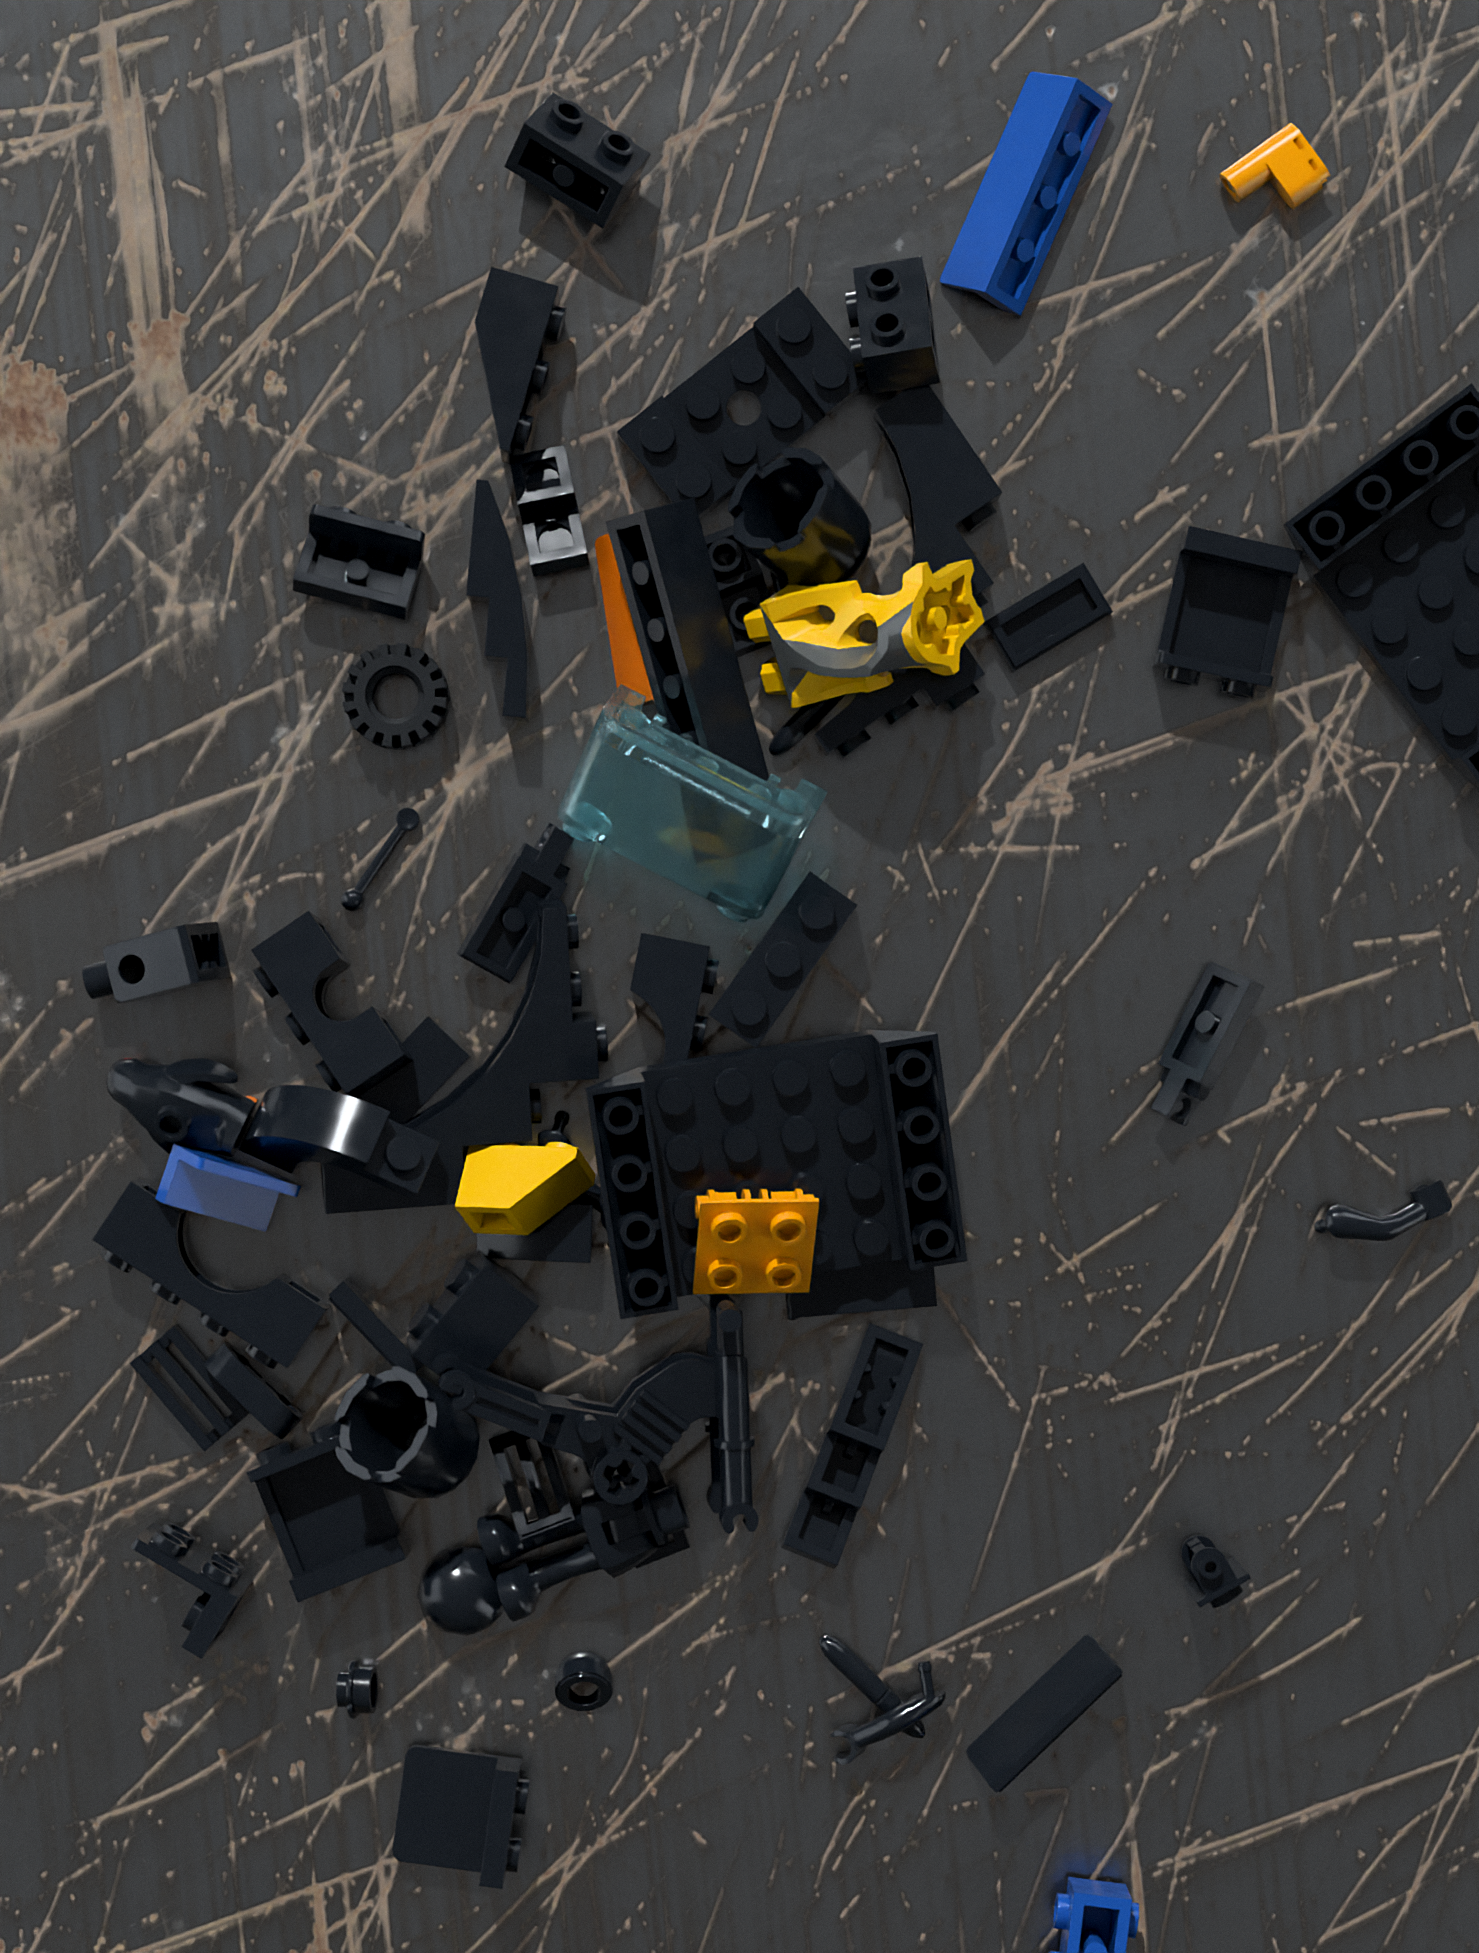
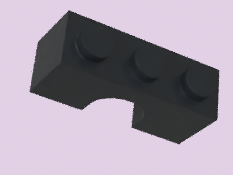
M809 872L708 1015L757 1048L855 910L857 904L815 874Z
M307 911L251 949L260 965L253 969L255 976L271 998L278 994L281 995L291 1010V1013L284 1017L286 1023L303 1046L310 1041L313 1043L323 1059L316 1064V1067L332 1091L339 1092L343 1089L347 1095L358 1098L413 1061V1058L384 1014L373 1006L348 1021L332 1020L326 1012L324 1006L326 986L334 976L349 967L350 963L319 917Z

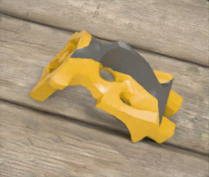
M972 559L948 564L933 574L928 562L917 563L903 574L902 589L894 594L884 596L862 593L857 580L815 586L787 585L744 616L749 639L755 643L771 641L776 656L762 664L760 675L765 692L767 694L788 695L791 708H797L841 695L858 692L869 693L887 687L894 682L891 672L888 671L894 669L928 668L931 672L943 676L954 675L959 671L961 647L985 622L981 608L977 605L972 595L971 578L974 572ZM819 605L830 607L835 613V619L825 620L818 612ZM864 620H872L877 625L878 637L874 643L868 644L861 640L859 629Z

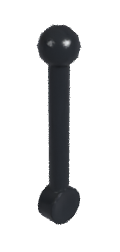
M403 808L398 812L396 816L397 826L354 888L348 889L342 894L341 904L346 910L356 911L362 907L364 892L407 831L415 830L418 827L420 817L414 809Z

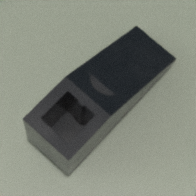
M491 267L476 315L475 327L502 462L511 464L515 448L525 450L528 444L534 417L526 415L531 394L541 396L549 374L550 362L542 360L548 339L559 340L567 307L559 305V286Z

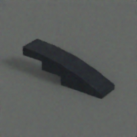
M476 479L466 596L469 601L489 603L484 656L488 661L507 662L502 716L505 720L529 722L530 655L524 597L512 543L492 487L488 480Z
M872 1323L868 1324L806 1479L781 1548L835 1569L837 1567L856 1514L864 1501L879 1457L886 1447L923 1347L922 1343Z

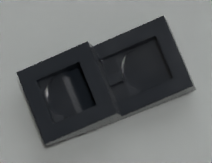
M565 445L513 455L510 468L533 577L590 565Z
M569 1203L529 1235L477 1233L476 1252L481 1250L490 1258L591 1263L593 1204Z

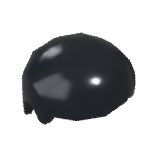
M461 1546L447 1550L426 1564L421 1573L417 1597L424 1617L442 1632L464 1636L481 1632L490 1627L504 1612L496 1581L497 1573L503 1569V1566L498 1565L494 1567L491 1565L484 1551L475 1547Z

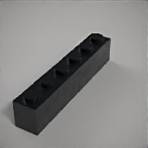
M694 498L606 521L698 861L737 854L786 837Z

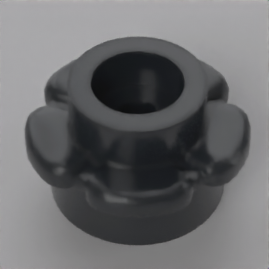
M352 1661L348 1672H339L336 1684L338 1707H347L348 1715L352 1719H356L359 1713L374 1714L378 1702L377 1669L371 1666H359V1661Z

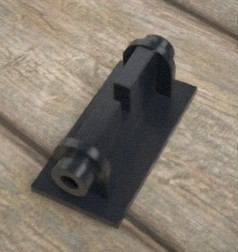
M1202 1535L1191 1536L1183 1543L1181 1557L1193 1577V1580L1184 1584V1587L1199 1607L1209 1602L1212 1608L1220 1607L1232 1601L1243 1592L1240 1584L1251 1579V1577L1234 1557L1226 1560L1224 1555L1216 1549L1213 1542Z

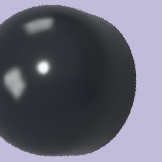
M587 1651L576 1652L566 1657L560 1663L555 1674V1695L563 1706L576 1711H590L602 1707L610 1700L613 1694L612 1673L606 1661L599 1655ZM579 1682H590L598 1686L596 1691L588 1696H580L573 1692L570 1687Z

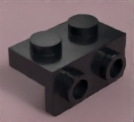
M314 504L309 514V532L293 578V591L406 619L423 564L425 533L413 529L408 524L400 521L390 520L384 522L357 515L354 511L345 507H325Z

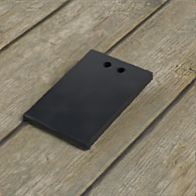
M903 1259L812 1274L809 1293H785L787 1318L792 1321L800 1317L937 1306L934 1267L910 1271Z

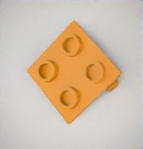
M801 1188L787 1192H771L770 1199L767 1189L759 1190L758 1199H751L749 1189H742L741 1199H737L736 1192H715L714 1190H707L706 1196H696L695 1217L699 1219L693 1294L809 1293L819 1198H814L813 1194H803Z

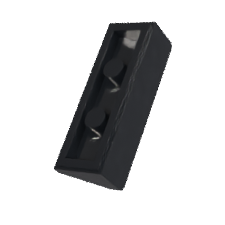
M1089 1634L1083 1636L968 1746L966 1750L968 1758L996 1793L998 1791L1001 1793L1123 1676V1671L1118 1662L1093 1636Z

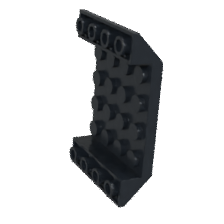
M1471 383L1283 526L1295 550L1303 551L1301 562L1312 582L1446 760L1479 791V392Z
M864 1030L637 1067L585 1088L620 1319L679 1310L677 1297L693 1295L699 1219L695 1217V1197L706 1196L707 1190L736 1192L737 1199H741L742 1189H749L751 1199H758L759 1190L767 1189L770 1199L771 1192H787L801 1188L803 1194H813L814 1198H819L811 1275L903 1259L910 1271L968 1261L939 1041L936 1031Z

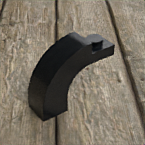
M279 1085L270 1088L264 1094L239 1151L291 1174L301 1162H319L333 1165L414 1199L420 1190L440 1142L388 1119L390 1111L366 1101L317 1087Z

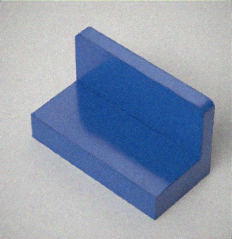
M173 1144L155 1199L166 1205L266 1232L279 1192L298 1197L301 1185L269 1170Z

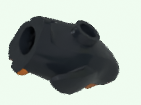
M124 1058L111 1066L106 1083L111 1097L122 1105L168 1154L171 1153L173 1144H178L195 1150L233 1157L245 1136L258 1099L252 1096L244 1097L224 1084L238 1082V1075L223 1063L206 1058L183 1059L166 1065L147 1064L137 1058Z

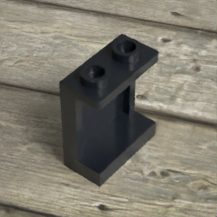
M1188 526L1181 535L1152 667L1165 670V680L1183 685L1198 686L1199 678L1221 682L1220 692L1241 698L1254 699L1256 690L1265 692L1271 689L1274 678L1271 676L1291 582L1292 578L1298 574L1303 551Z
M336 1421L310 1431L309 1434L312 1442L291 1450L288 1441H284L256 1453L258 1464L253 1465L246 1472L250 1483H256L293 1575L289 1583L297 1602L403 1561L411 1551L386 1488L365 1481L348 1472L336 1456L335 1448L337 1446L341 1448L339 1440L341 1423Z

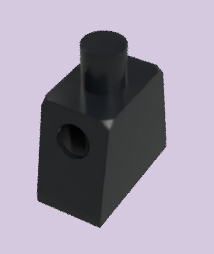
M218 922L184 924L103 947L105 961L86 965L82 970L84 986L91 999L114 994L118 1004L145 1000L232 977Z

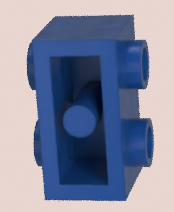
M1068 1877L1066 1894L1057 1893L1054 1904L1053 1928L1062 1929L1059 1952L1049 1951V1953H1126L1128 1938H1136L1139 1922V1903L1132 1902V1897L1126 1884Z

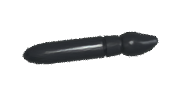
M845 695L802 706L774 735L769 747L770 754L776 756L789 751Z
M824 1635L820 1637L819 1644L825 1657L872 1703H875V1706L882 1712L886 1713L905 1703L901 1702V1699L894 1691L889 1689V1686L844 1643L832 1636ZM921 1720L901 1731L914 1738H923L926 1735Z

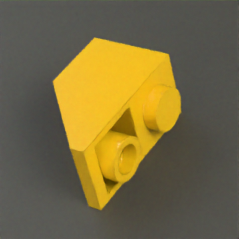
M514 1142L473 1145L468 1147L455 1208L473 1233L529 1235L592 1187L596 1174L578 1147L563 1142H550L545 1146H520Z

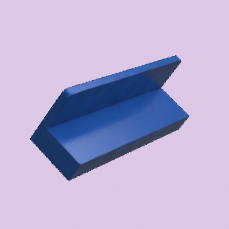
M1040 72L1029 73L940 277L941 283L948 287L975 292L1002 311L1021 316L1113 105L1111 102L1078 78Z

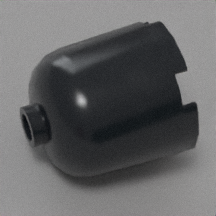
M794 447L781 449L780 453L784 457L772 461L764 468L757 463L751 466L735 486L728 504V512L734 517V538L773 574L788 585L815 586L846 582L851 579L864 564L871 547V522L861 503L821 456L811 450Z
M393 1366L391 1370H386L376 1376L369 1373L362 1375L346 1391L335 1414V1421L341 1423L339 1435L341 1448L337 1446L335 1451L336 1456L345 1469L365 1481L411 1498H439L455 1490L469 1476L477 1460L480 1435L474 1415L462 1410L457 1411L453 1408L451 1404L452 1394L442 1391L440 1387L400 1366Z

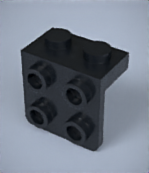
M424 1745L411 1746L405 1755L392 1849L394 1857L401 1862L480 1872L479 1886L502 1889L506 1872L517 1873L522 1837L512 1836L514 1814L525 1815L530 1785L529 1779L520 1778L522 1759Z

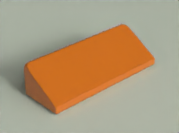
M608 533L596 539L595 549L619 704L621 708L625 709L653 705L655 701Z

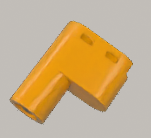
M1292 123L1286 125L1219 174L1223 186L1237 202L1242 201L1270 181L1284 202L1292 209H1295L1323 188L1322 184L1331 176L1306 138Z

